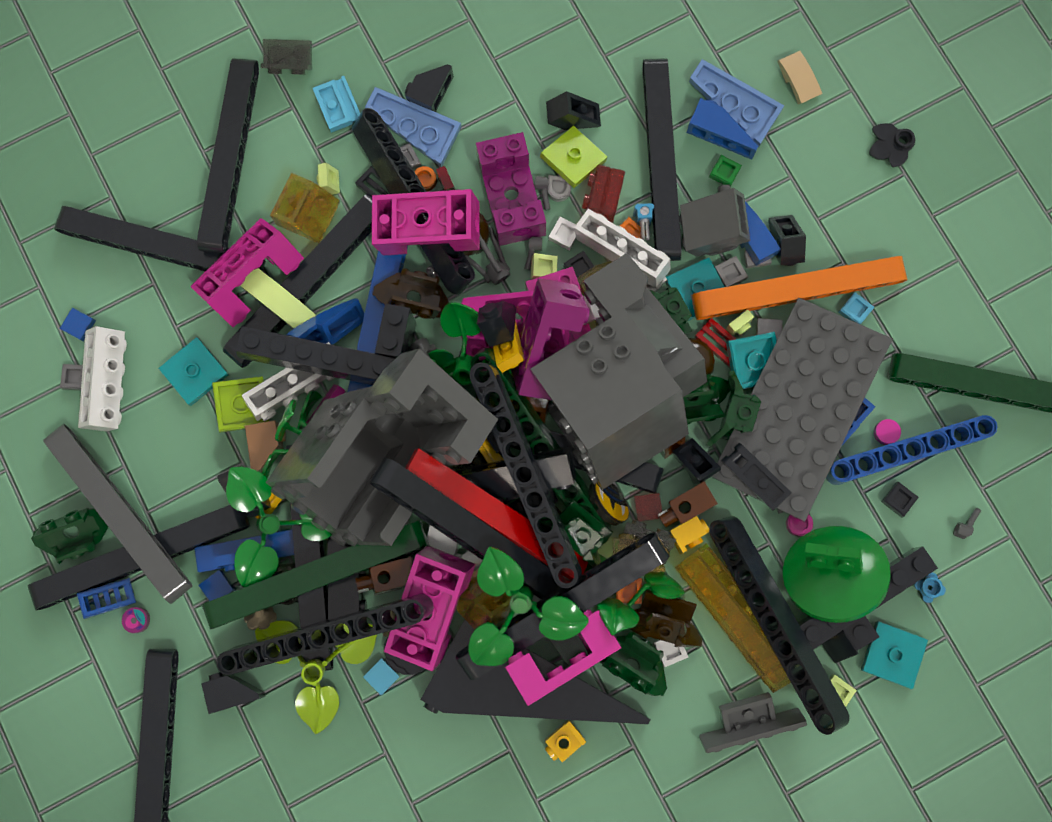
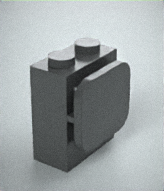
M735 188L680 205L681 214L679 215V220L684 233L682 244L686 252L696 257L705 254L713 256L734 250L739 244L750 241L744 194Z

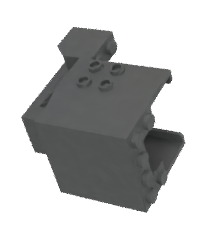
M628 253L583 280L586 288L584 295L591 305L596 304L599 308L598 314L600 318L595 320L596 327L531 368L534 377L537 378L554 402L549 405L548 412L574 448V451H572L573 456L579 464H583L590 481L593 484L598 482L602 490L689 434L683 397L707 382L704 357L646 287L648 277Z
M416 349L400 354L382 371L373 386L346 392L335 398L324 400L265 483L272 487L271 492L281 499L286 498L290 501L292 509L301 515L306 514L313 519L311 523L315 527L331 533V539L339 545L392 546L412 513L370 484V480L383 458H389L406 467L414 451L419 448L445 466L471 463L498 419L422 350Z

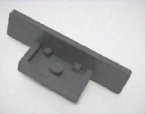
M767 692L720 705L719 710L723 728L700 734L699 738L706 753L719 752L725 748L744 745L761 738H770L773 735L786 731H795L798 728L807 726V722L799 708L775 714L772 696Z

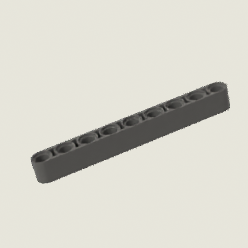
M62 424L43 439L48 449L168 603H174L193 587L189 579L67 425Z

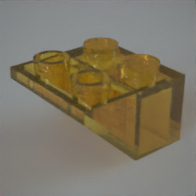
M291 173L270 216L277 226L320 243L340 204V200L316 183Z
M476 576L470 580L468 588L460 595L456 610L474 630L486 622L496 625L508 616L511 609V596H507L506 593L497 597L488 595L480 588Z

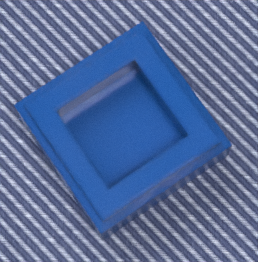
M72 308L59 329L84 342L85 331L91 329L96 320Z
M218 570L198 585L209 601L236 591L222 570Z

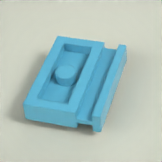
M342 76L339 80H332L313 88L331 133L352 125L360 116L359 109L345 76Z

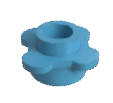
M933 572L914 584L915 589L920 591L922 600L926 603L933 602L934 598L943 596L946 592L937 574Z

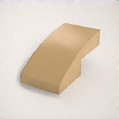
M801 51L778 60L785 82H790L798 104L822 94L818 81Z

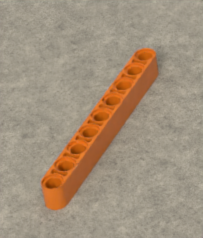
M895 256L702 291L692 294L691 298L696 320H704L742 313L746 310L753 311L796 303L798 298L808 301L903 283L908 279L903 257Z

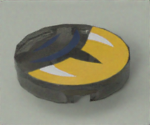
M598 482L589 485L590 501L592 504L596 503L599 508L596 511L605 522L617 526L629 518L627 502L617 486L612 483L602 490Z

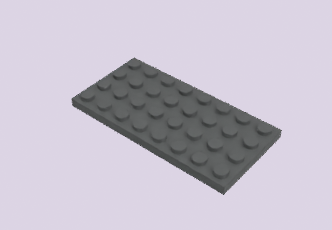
M798 298L751 395H756L761 400L753 431L740 433V431L733 430L717 463L721 470L711 477L762 501L721 462L726 455L729 456L735 450L734 447L738 443H741L792 492L776 509L805 522L893 338ZM742 457L736 464L742 468L747 461Z

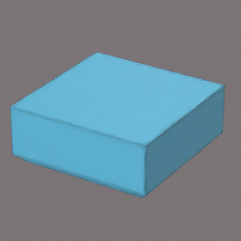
M855 292L838 313L851 321L861 324L874 309V306Z
M383 658L363 676L380 695H383L400 677Z

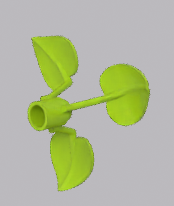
M274 621L266 629L257 628L255 630L256 640L298 629V627L290 621ZM344 624L345 631L349 633L348 627ZM377 635L337 645L338 649L332 652L324 661L311 659L305 662L302 655L297 656L300 666L303 668L301 671L303 681L313 686H307L299 692L295 700V707L300 718L315 734L323 731L331 723L339 708V695L336 689L332 686L320 688L319 681L325 673V666L340 652L342 659L347 663L360 664L366 661L374 650ZM292 658L286 659V660H282V661H279V662H275V663H278V664H286V663H288Z

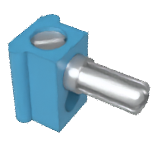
M652 203L637 204L633 212L635 222L641 227V239L644 241L645 233L646 240L650 239L649 226L654 209Z

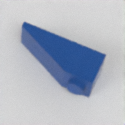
M700 98L686 133L752 160L758 145L723 107L713 100Z

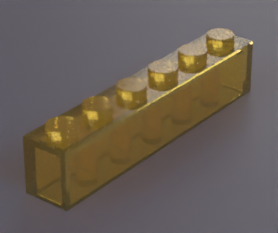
M705 543L687 556L675 568L694 591L697 598L712 614L714 620L726 632L729 639L744 655L746 661L751 664L762 681L774 693L791 682L733 576L709 545Z

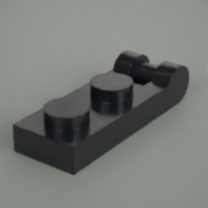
M738 443L734 447L735 450L729 456L726 455L721 462L774 511L792 492L741 443ZM743 457L747 463L740 468L736 463Z

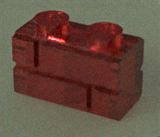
M597 165L596 172L590 173L588 186L592 188L590 195L585 194L582 208L586 209V211L590 209L595 213H599L613 223L625 171Z

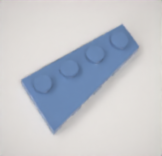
M703 59L689 80V83L707 100H713L723 107L758 147L784 107L781 103Z
M377 87L374 88L365 108H371L378 112L389 129L440 167L443 166L462 127L458 121Z

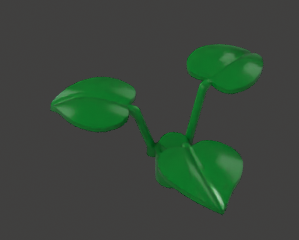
M450 302L442 310L440 323L448 336H462L461 355L454 358L453 354L447 350H433L428 355L447 374L453 372V379L458 384L468 385L471 383L470 370L472 369L471 361L473 356L466 355L467 335L475 336L481 331L477 325L478 312L464 304ZM486 357L481 363H488L490 360Z
M311 390L307 394L297 428L289 424L294 415L296 400L292 399L284 411L283 418L277 427L276 441H282L286 429L300 435L302 428H305L307 425L306 419L310 410L322 398L319 392ZM276 449L269 455L261 471L267 479L276 458L280 454H286L288 450Z
M232 467L228 472L226 497L232 508L241 512H250L257 505L260 515L256 526L261 532V543L259 544L251 539L246 540L240 544L235 553V573L242 587L266 580L276 572L279 562L277 553L273 548L267 547L265 544L267 534L277 532L280 525L302 524L301 534L310 541H321L332 536L327 530L323 531L315 527L311 523L313 519L306 514H300L301 520L280 521L273 514H265L261 502L269 499L272 494L271 487L265 483L267 478L262 473L251 468Z
M488 547L478 569V584L488 595L497 597L506 593L507 596H511V609L500 630L490 622L481 624L474 630L469 641V655L473 663L484 666H498L506 663L512 657L514 643L512 638L504 634V632L507 630L515 613L523 614L528 612L530 608L533 609L537 617L542 618L539 630L549 639L566 640L579 634L586 627L589 618L572 600L566 597L555 596L548 599L543 604L541 613L536 606L537 603L532 601L533 593L531 589L523 586L524 573L519 564L505 552L494 547Z
M599 554L601 562L607 559ZM589 563L584 573L593 568ZM650 571L644 576L646 584L639 589L627 604H623L618 599L606 598L597 604V610H599L602 621L613 636L622 630L635 627L638 624L639 616L631 606L645 590L651 589L654 595L665 599L682 597L686 591L669 575L659 571Z

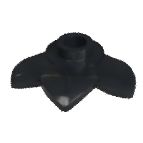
M890 123L874 126L872 131L878 140L871 147L869 155L877 160L888 159L893 168L903 165L908 159V151L915 145L914 133L909 129H898ZM899 139H903L906 144H902Z

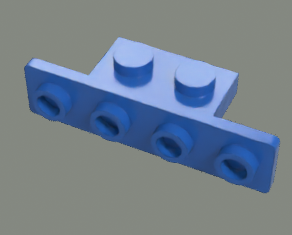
M292 530L267 534L265 546L273 548L278 558L294 555ZM261 536L196 547L197 571L202 573L223 568L225 572L235 571L234 557L237 548L241 543L249 539L255 540L260 544Z

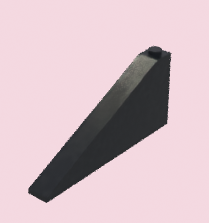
M466 616L420 699L425 702L423 707L435 714L441 711L442 713L632 724H649L651 720L578 677L572 678L527 706L505 668L510 665L508 661L498 665L479 678L470 680L455 659L457 653L469 645L474 630L482 624L470 616ZM528 649L521 651L523 655L530 654L545 681L549 679L546 674L558 667Z

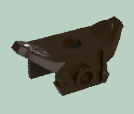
M407 268L402 269L401 273H396L375 285L372 294L384 305L390 304L410 308L412 314H416L424 319L440 318L444 306L449 303L439 285L440 279L438 276L432 278L425 272H410ZM408 292H417L421 298L420 302L408 300Z
M646 590L641 607L635 609L639 616V622L635 627L629 628V630L645 639L651 637L675 644L674 647L699 648L702 646V638L691 623L697 604L678 598H661L654 595L652 591Z

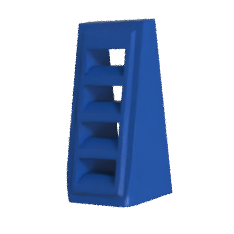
M129 578L77 593L83 619L136 603ZM121 586H124L127 600L122 601L118 589ZM112 589L117 602L115 604L111 603L108 593ZM100 593H103L106 606L102 608L98 597ZM93 596L96 607L92 611L88 601V597Z

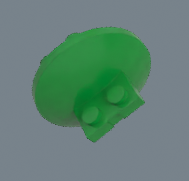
M828 526L807 533L792 545L783 564V581L789 598L802 612L821 621L834 623L849 622L868 615L881 604L890 586V565L883 548L866 533L850 527Z

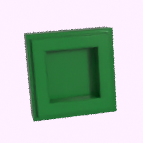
M720 155L709 178L722 185H730L731 187L742 165Z

